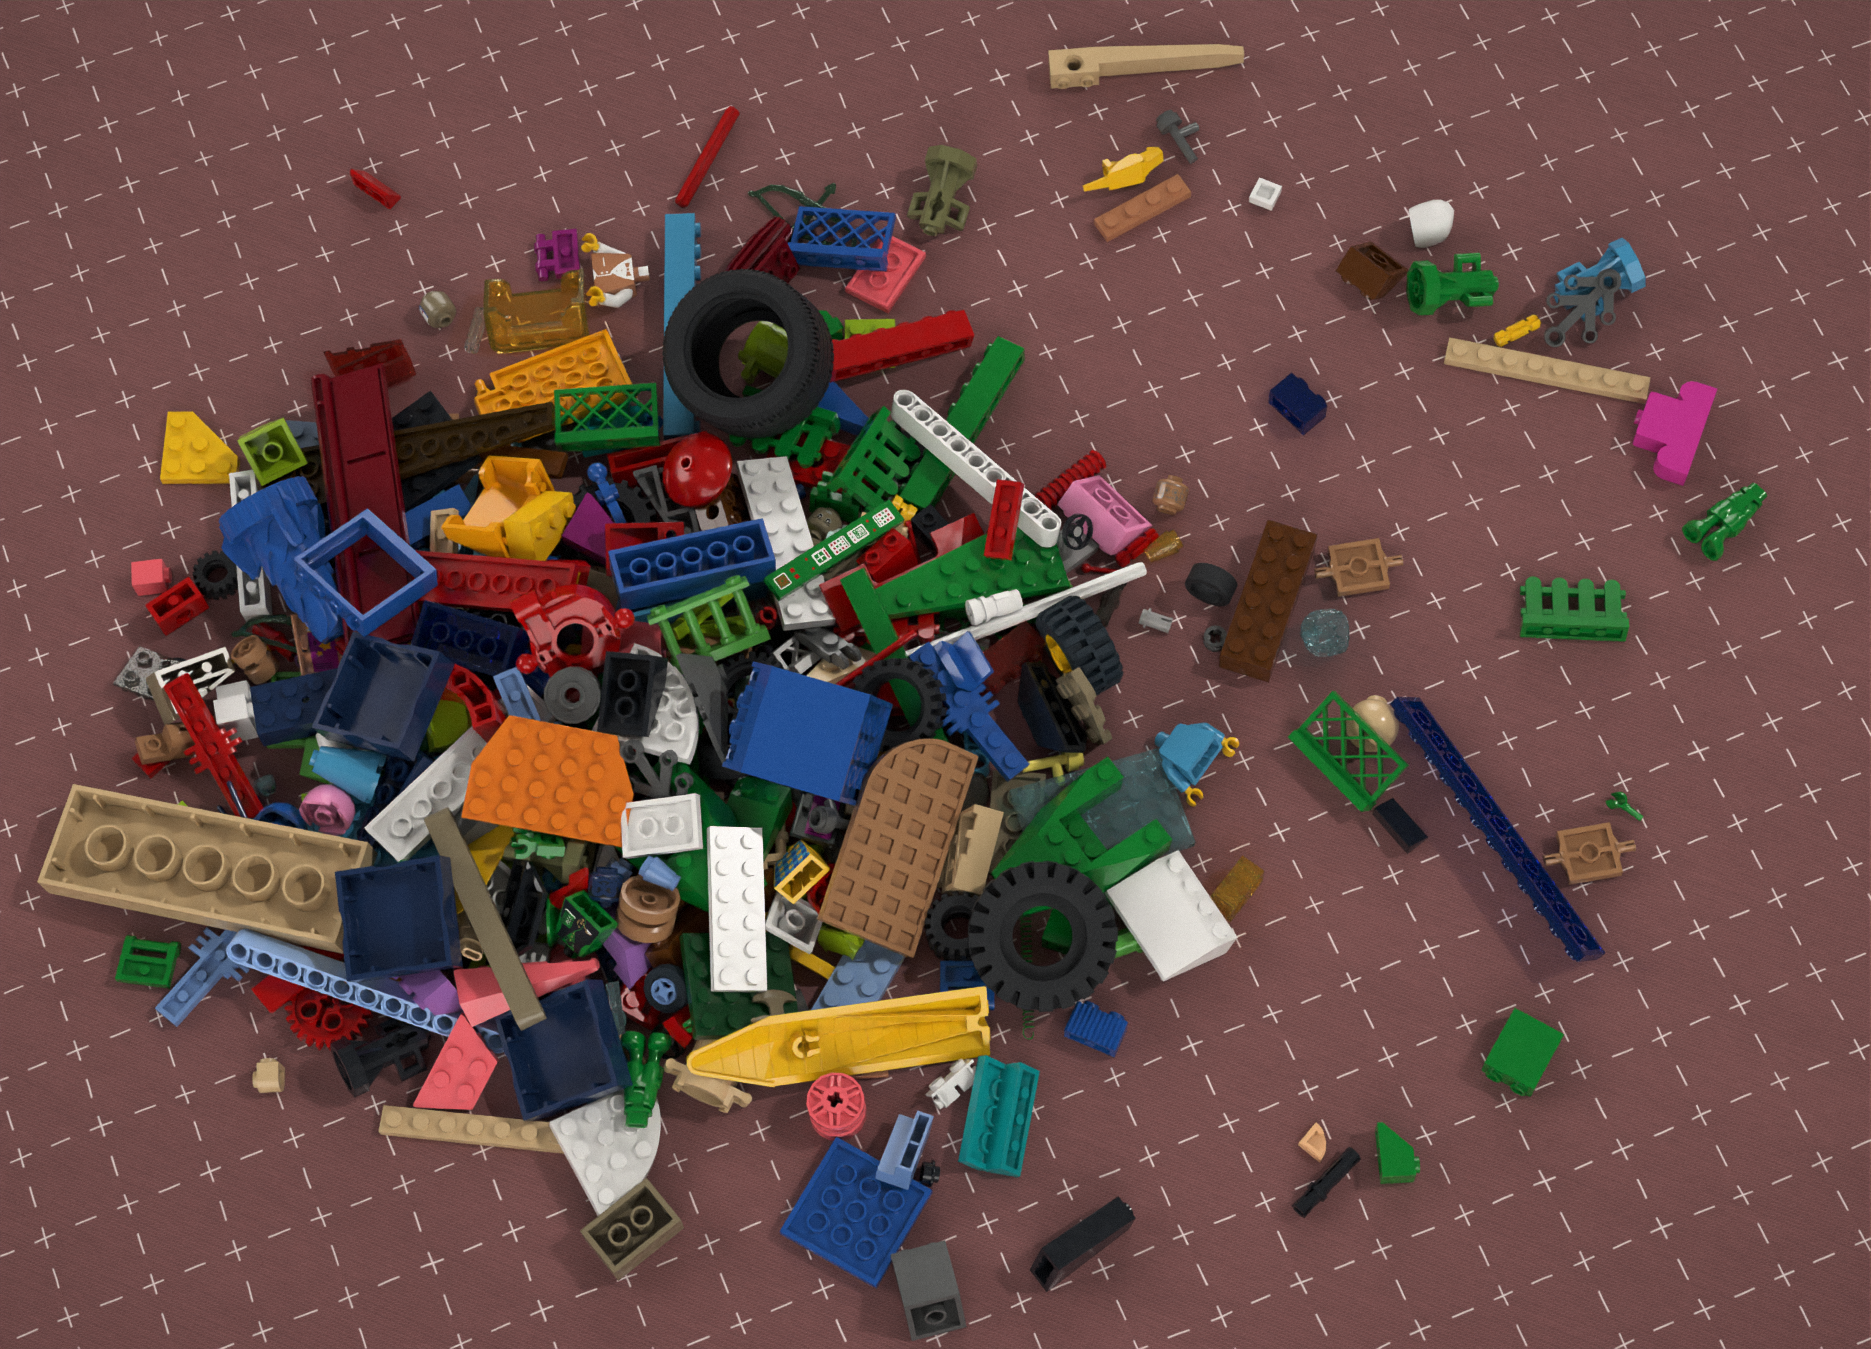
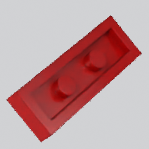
M997 479L984 557L1012 560L1024 483Z

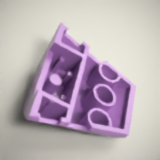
M613 902V907L610 908L602 907L614 920L619 902ZM616 928L604 942L603 946L617 962L614 971L630 990L637 980L644 976L652 966L645 955L651 943L634 941L623 935Z

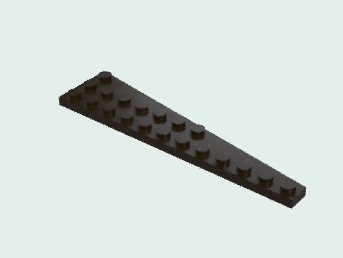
M552 402L396 430L394 431L400 479L403 480L423 474L427 471L555 429V406ZM319 445L300 448L308 464L261 486L262 490L277 482L297 476H304L320 506L327 505Z

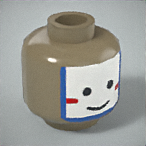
M431 291L424 295L419 306L422 316L428 325L433 328L449 326L456 316L457 310L448 295L441 291Z

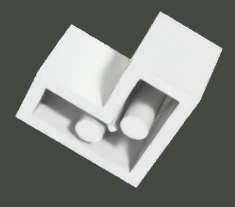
M247 680L217 686V700H213L219 729L225 728L226 731H229L232 728H236L237 733L230 737L232 741L238 737H241L242 741L258 738L250 685Z

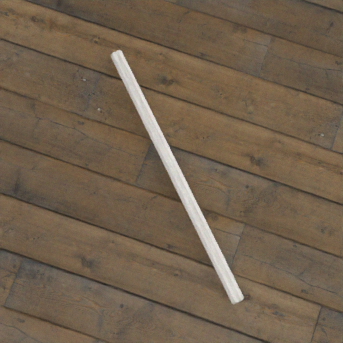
M1143 562L1135 563L1025 605L1023 609L1014 611L1011 614L994 617L989 622L970 626L930 642V644L934 647L940 640L954 644L967 631L971 632L975 640L1033 619L1041 611L1068 596H1079L1081 599H1085L1145 576L1147 574ZM923 645L905 651L907 656L909 657Z

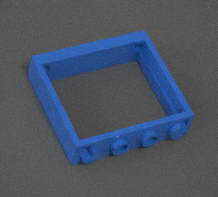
M368 508L294 558V575L301 584L305 583L310 587L316 598L319 600L323 599L335 615L343 617L350 629L353 631L357 630L363 637L438 586L436 569ZM367 535L415 579L362 615L314 570Z

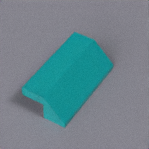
M987 1055L978 1056L958 1162L979 1171L1020 1177L1040 1073L1039 1070L1021 1062L1004 1064Z

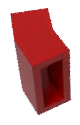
M689 1004L675 1012L662 1023L671 1037L683 1048H686L694 1041L692 1032H687L686 1029L688 1027H683V1023L690 1018Z

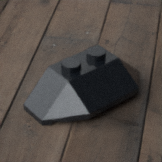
M1025 662L1021 670L1017 703L1037 746L1063 753H1083L1086 750L1085 745L1087 742L1085 728L1082 722L1078 721L1071 712L1073 706L1068 698L1063 699L1056 688L1058 685L1056 682L1057 678L1048 672L1049 668L1045 663Z
M514 859L499 914L518 956L521 957L533 949L534 943L538 939L539 925L546 911L548 893L533 863Z

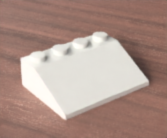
M1179 850L1157 859L1105 892V895L1163 982L1225 954L1238 938Z

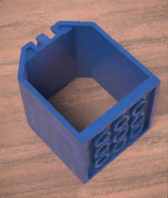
M753 661L752 667L754 668L750 676L749 685H746L744 693H740L738 697V714L736 719L732 720L729 727V734L731 735L729 743L732 744L729 747L722 767L855 806L863 780L868 770L877 760L893 704L867 693Z

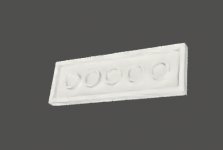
M710 826L707 828L711 992L767 991L762 828Z

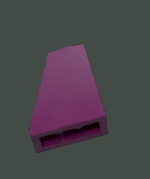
M586 493L562 534V543L606 566L605 524L614 522L591 494Z

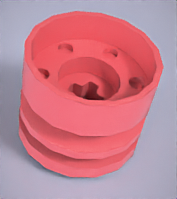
M832 1072L821 1076L812 1083L807 1093L806 1105L812 1126L820 1136L830 1141H834L836 1137L844 1141L854 1137L861 1131L866 1121L867 1108L862 1088L854 1078L844 1073ZM836 1099H840L841 1104L837 1103L836 1107H832L831 1103H835Z

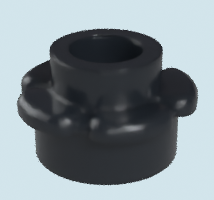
M931 1160V1162L923 1161L919 1181L921 1184H927L928 1187H932L933 1183H938L940 1166H935L934 1160Z

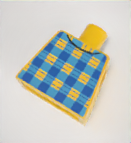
M801 839L795 845L790 846L788 851L775 863L774 889L794 905L830 868L821 855Z

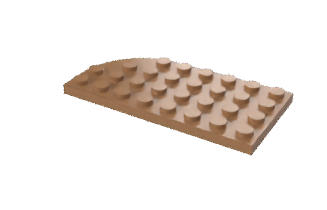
M918 739L904 742L891 748L873 763L863 780L862 788L859 792L857 803L854 807L817 920L907 958H914L925 919L927 918V912L931 906L979 756L943 740Z

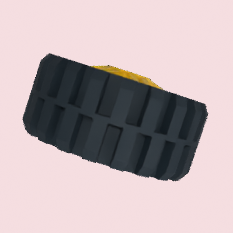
M1071 595L1038 614L1036 618L1038 635L1048 654L1047 656L1060 676L1080 667L1095 690L1096 696L1121 681L1123 666L1119 660L1120 657L1115 649V645L1099 617L1093 612L1090 605H1087L1084 599Z

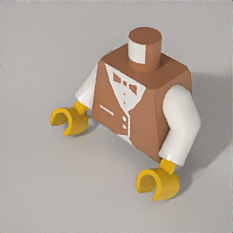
M587 233L582 238L583 241H586L581 246L582 251L590 252L593 250L594 252L591 254L594 286L586 293L587 296H592L588 301L590 306L598 304V307L609 306L619 308L637 295L636 282L650 280L648 266L634 267L632 255L597 242L596 236L591 233Z

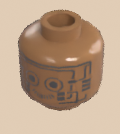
M1168 475L1167 479H1160L1157 482L1152 502L1157 506V511L1176 515L1177 512L1185 508L1189 489L1182 483V478Z

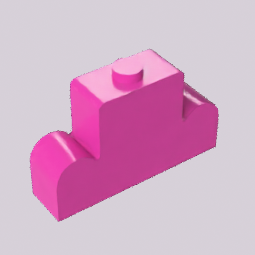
M1694 381L1686 382L1680 388L1677 399L1651 392L1644 411L1638 410L1634 421L1638 428L1633 439V445L1657 453L1653 470L1659 478L1684 486L1717 388Z

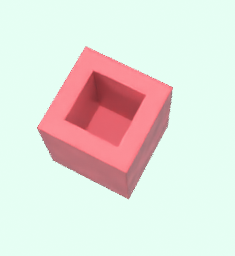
M163 559L131 562L132 587L138 596L160 594L169 590V583L172 582V571L170 567L165 565Z

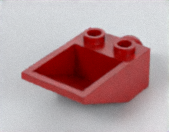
M684 522L605 524L606 576H612L608 551L667 539L666 533L669 530L675 531L676 536L684 535Z

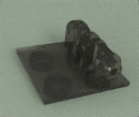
M139 646L113 685L122 688V691H130L138 697L142 696L143 699L147 700L149 698L154 700L145 678L155 671L181 663V661Z

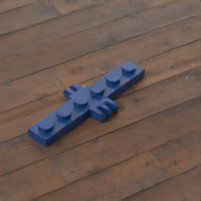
M927 642L908 657L913 662L919 661L923 663V668L931 669L935 673L932 677L935 680L941 681L943 686L939 689L941 693H946L947 699L942 701V703L948 709L945 715L946 718L942 720V728L950 722L953 725L946 731L948 736H951L956 731L960 734L966 731L1007 782L1030 765L990 717L989 713L998 707L1000 703L998 700L993 701L990 705L986 703L994 695L991 692H988L983 697L980 695L987 688L984 683L972 692L957 687L930 642Z

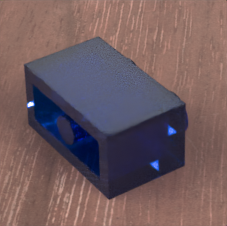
M1292 372L1269 392L1268 403L1303 436L1326 417L1327 404L1324 398L1319 394L1313 393L1306 381L1300 377L1297 378Z

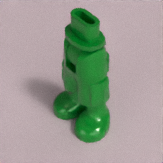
M1752 483L1748 487L1743 486L1739 491L1732 493L1725 500L1718 501L1709 508L1706 518L1688 521L1682 527L1685 538L1691 543H1698L1713 526H1719V529L1709 534L1703 540L1701 549L1708 559L1712 561L1720 559L1724 553L1723 543L1726 537H1736L1744 530L1747 522L1762 506V501L1767 498V493L1756 483Z
M626 1031L622 1033L620 1042L630 1055V1061L627 1063L633 1085L624 1088L623 1113L626 1115L625 1125L632 1128H647L648 1118L653 1115L652 1110L656 1103L658 1089H660L664 1068L659 1063L662 1055L672 1046V1037L658 1032L650 1034L648 1038V1062L642 1065L646 1038L639 1032Z

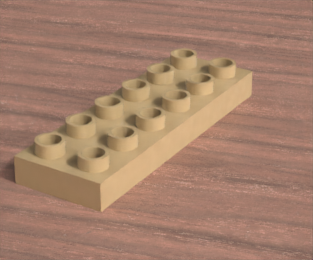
M73 784L37 883L50 894L235 932L241 929H249L284 942L344 954L342 943L344 930L338 906L335 872L374 866L377 853L368 842Z

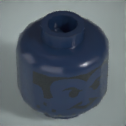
M596 867V871L591 872L588 877L587 893L589 898L596 901L601 907H613V902L619 901L624 877L618 873L617 868Z

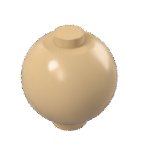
M1377 695L1369 696L1367 700H1363L1353 707L1389 746L1394 742L1399 731V720L1396 712L1387 704L1385 698ZM1346 720L1347 735L1359 736V725L1354 720ZM1350 739L1359 748V739ZM1365 739V751L1377 752V743L1373 739Z

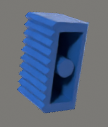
M1077 1001L1065 1027L1064 1037L1115 1058L1127 1031L1128 1022L1119 1013L1110 1011L1107 1014L1099 1010L1098 1005L1090 1001H1084V1003Z

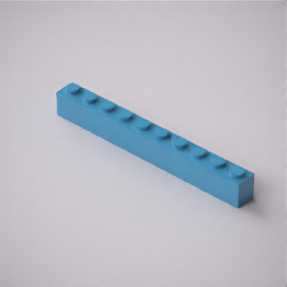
M695 213L665 214L664 333L666 326H668L669 318L675 310L674 308L678 306V302L685 297L684 295L689 290L691 291L696 286L697 281H701V266H697V259H701V244H697V238L701 237V223H696ZM664 370V441L701 432L700 421H696V416L684 407L677 396H675Z

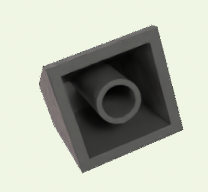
M945 1240L891 1254L912 1341L967 1327L959 1289Z

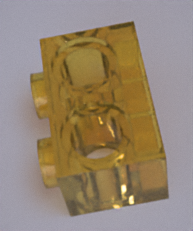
M1244 856L1239 859L1210 896L1223 917L1230 922L1258 889L1264 878L1265 871Z

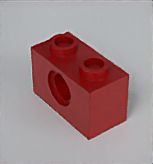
M190 577L182 580L145 605L165 636L209 608L203 595Z

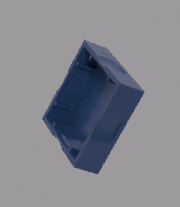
M353 632L338 665L335 680L325 695L312 728L330 741L414 761L455 664L439 651L413 645L394 644L383 638L370 635L363 637L360 633Z
M438 855L401 861L400 863L385 867L368 866L335 872L338 906L343 921L344 934L342 943L346 980L348 982L359 983L463 967L450 857Z
M587 979L558 990L547 998L540 1000L547 1019L523 1031L517 1025L511 1010L494 1017L504 1053L511 1066L513 1085L524 1121H539L633 1085L603 980Z

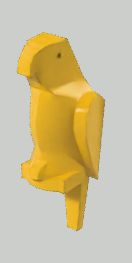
M1147 147L1145 152L1130 154L1119 161L1110 162L1108 159L1102 160L1104 177L1083 185L1084 192L1109 187L1110 191L1143 183L1150 171L1164 161L1163 151L1159 147Z

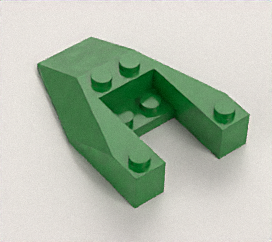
M1106 757L1086 770L1040 809L991 872V875L996 879L1000 876L1001 872L1010 867L1020 866L1021 863L1052 861L1079 870L1090 878L1105 894L1108 889L1167 853L1170 849L1172 838L1159 821L1155 819L1110 850L1104 847L1081 815L1119 791L1122 787L1124 776L1110 758ZM1034 907L1025 911L1022 916L1052 909V907Z
M658 761L652 768L660 776L661 764ZM677 762L672 766L671 788L677 793L675 778L681 773L687 772L693 777V785L688 788L687 794L696 793L700 795L703 849L653 855L652 857L655 858L657 856L681 877L676 886L681 900L709 913L707 828L710 826H741L734 811L687 764ZM681 778L683 784L687 785L686 781ZM615 847L623 855L622 848ZM648 856L627 860L640 870ZM764 877V888H765L768 883H767V881H766V879H765V877Z

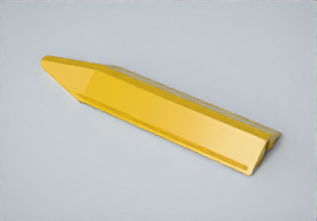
M974 987L768 1016L694 1050L686 1057V1064L688 1070L695 1075L775 1088V1086L816 1081L821 1076L832 1072L851 1076L956 1061L961 1058L970 1059L982 1055L990 1056V1027L985 1020V1016H988L989 1013L987 987Z

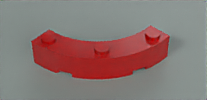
M457 664L454 665L440 700L454 701L467 706L472 720V728L488 743L508 717L505 707L498 697L474 673Z

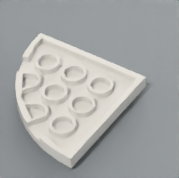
M634 643L630 652L631 654L662 657L659 653ZM668 662L664 691L649 737L606 734L616 735L619 745H622L629 739L639 740L644 746V752L660 756L666 750H673L678 756V762L690 765L698 741L699 717L693 694L679 670ZM597 719V721H596V723H595V725H594L592 731L597 732L598 719Z
M624 1089L606 1095L550 1121L549 1126L598 1216L641 1183L650 1172L656 1157L661 1130L660 1109L657 1097L652 1110L653 1115L648 1118L647 1128H632L625 1125L626 1115L623 1113Z

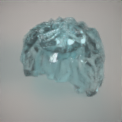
M1320 609L1309 613L1304 618L1300 627V636L1310 653L1319 657H1327L1346 652L1349 646L1350 631L1349 622L1342 611Z

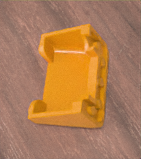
M489 455L479 469V478L484 486V490L464 520L459 515H449L441 528L445 536L453 542L486 556L510 558L503 520L543 492L555 490L540 459Z

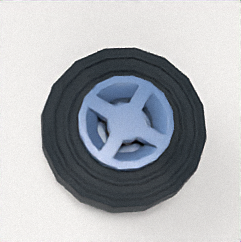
M669 963L661 964L648 973L644 980L643 989L645 997L651 1006L664 1013H674L687 1005L688 997L683 969Z

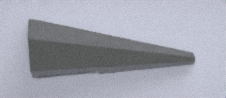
M654 465L633 471L635 479L664 522H684V535L700 532L695 509L679 505L666 493L662 479L663 467L657 468ZM670 530L673 536L676 537L675 531Z

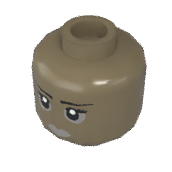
M829 507L815 509L806 520L811 538L817 540H825L829 531H834L838 528L842 529L840 515Z

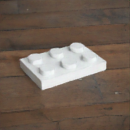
M694 793L626 803V808L622 812L621 817L623 858L630 859L703 849L700 795ZM631 808L627 826L626 809Z

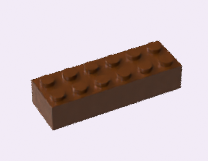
M1267 520L1220 654V668L1269 683L1316 547L1318 534Z

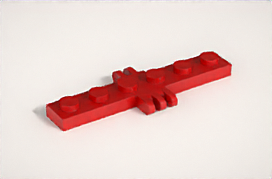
M185 673L163 686L195 743V745L184 751L185 756L195 753L196 757L189 760V763L192 766L200 762L201 766L194 770L196 775L209 768L235 816L241 817L227 786V781H231L247 817L255 818L264 807L233 754L237 752L235 746L243 742L241 737L232 741L230 737L237 733L236 728H232L229 731H226L225 728L219 729L190 675Z

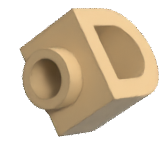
M273 1058L260 1059V1063H257V1071H254L252 1076L254 1088H258L259 1093L283 1092L285 1086V1067Z

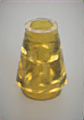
M1172 529L1169 532L1166 530L1143 551L1150 563L1179 553V549L1184 546L1177 533Z

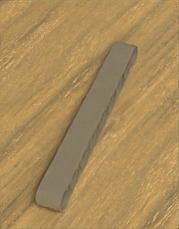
M446 807L425 817L424 822L439 855L450 857L454 888L520 1030L523 1031L547 1019L449 807Z

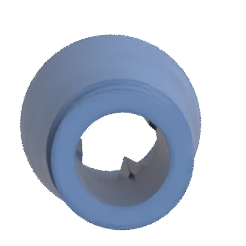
M650 855L644 861L638 873L643 877L644 881L671 891L676 888L681 879L657 856L653 858Z

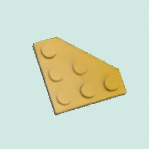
M168 412L160 475L162 484H230L229 473L239 472L240 460L238 456L194 412Z

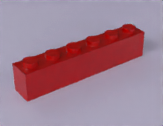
M950 310L940 316H926L916 322H902L896 327L888 329L878 328L871 333L863 335L858 333L847 339L832 340L834 366L830 382L971 347L974 332L965 310Z

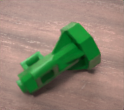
M1462 253L1454 255L1453 272H1440L1437 270L1436 265L1428 260L1414 261L1407 272L1406 294L1411 311L1417 315H1433L1439 307L1449 300H1460L1467 307L1492 306L1493 295L1498 290L1499 281L1491 270H1481L1480 253ZM1472 263V271H1462V264Z

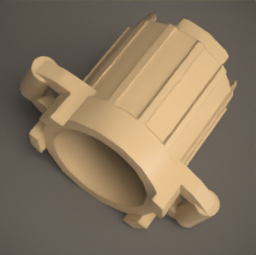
M718 1039L697 1040L692 1052ZM672 1058L668 1059L664 1064V1071L676 1076L672 1086L673 1090L677 1092L681 1090L701 1102L720 1107L718 1110L720 1112L728 1113L733 1103L739 1104L741 1107H747L752 1101L751 1094L744 1093L736 1088L737 1081L695 1075L688 1070L687 1064L684 1065L676 1062Z

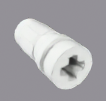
M1015 589L997 593L987 598L981 596L977 599L967 600L965 608L971 625L975 626L982 624L983 621L989 622L993 617H1000L1023 609V602L1019 591Z

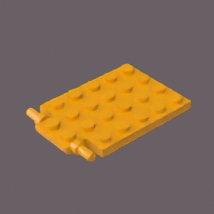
M607 329L489 373L495 387L494 390L490 391L482 379L476 380L474 385L477 390V396L474 397V405L478 414L482 415L546 402L554 404V390L630 385L632 382ZM615 393L610 400L614 404L619 405L628 397L623 393ZM590 395L584 402L594 409L602 399L598 395ZM571 396L560 397V405L567 411L577 402ZM606 403L598 413L612 407ZM580 405L572 415L580 420L585 418L590 412ZM568 417L561 425V427L573 423L574 421ZM538 434V435H535V436H532V437H529V438L520 440V441H518V443L523 442V441H526V440H529V439H531V438H533V437H536V436H539V435H541V434Z

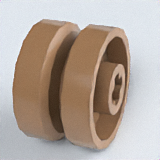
M641 875L629 878L622 885L615 915L619 931L626 937L642 943H657L667 939L673 932L680 903L678 889L675 888L671 891L644 881Z

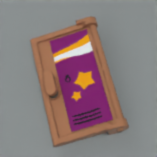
M297 614L291 615L301 676L338 668L342 655L334 646L341 639V636L328 644H323L312 635L306 624L302 623Z

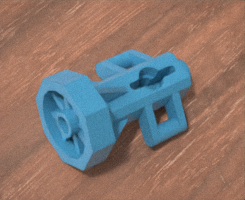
M1619 238L1608 244V249L1598 264L1586 269L1580 262H1577L1557 272L1556 274L1560 282L1555 284L1556 292L1554 293L1559 295H1588L1595 288L1579 286L1575 290L1567 289L1564 286V279L1570 274H1576L1578 277H1597L1600 271L1613 269L1621 276V286L1619 289H1628L1631 293L1646 287V277L1639 259L1629 242ZM1608 276L1604 279V285L1610 286L1612 278ZM1574 277L1570 278L1568 285L1570 287L1575 286L1576 279ZM1553 296L1556 303H1558L1557 296ZM1602 297L1596 301L1595 316L1604 310ZM1577 305L1564 306V308L1568 310ZM1585 313L1581 316L1583 322H1585Z

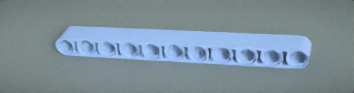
M249 929L239 930L226 948L228 958L235 963L449 1037L462 1013L456 1012L434 1016L428 1008L422 1011L412 999L415 996L414 992L408 995L398 984V981L385 978L359 983L348 982L346 980L344 962ZM494 1017L474 1026L476 1027L474 1028L476 1032H479L484 1038L489 1049H492L497 1054L504 1052Z

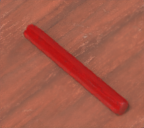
M729 106L726 108L678 193L675 203L681 208L687 207L737 120L739 110L735 109V107Z

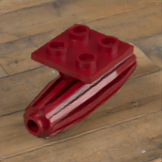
M774 216L750 237L728 264L725 271L736 269L759 270L770 273L789 283L800 270L788 245V241L793 233L789 223L780 217Z

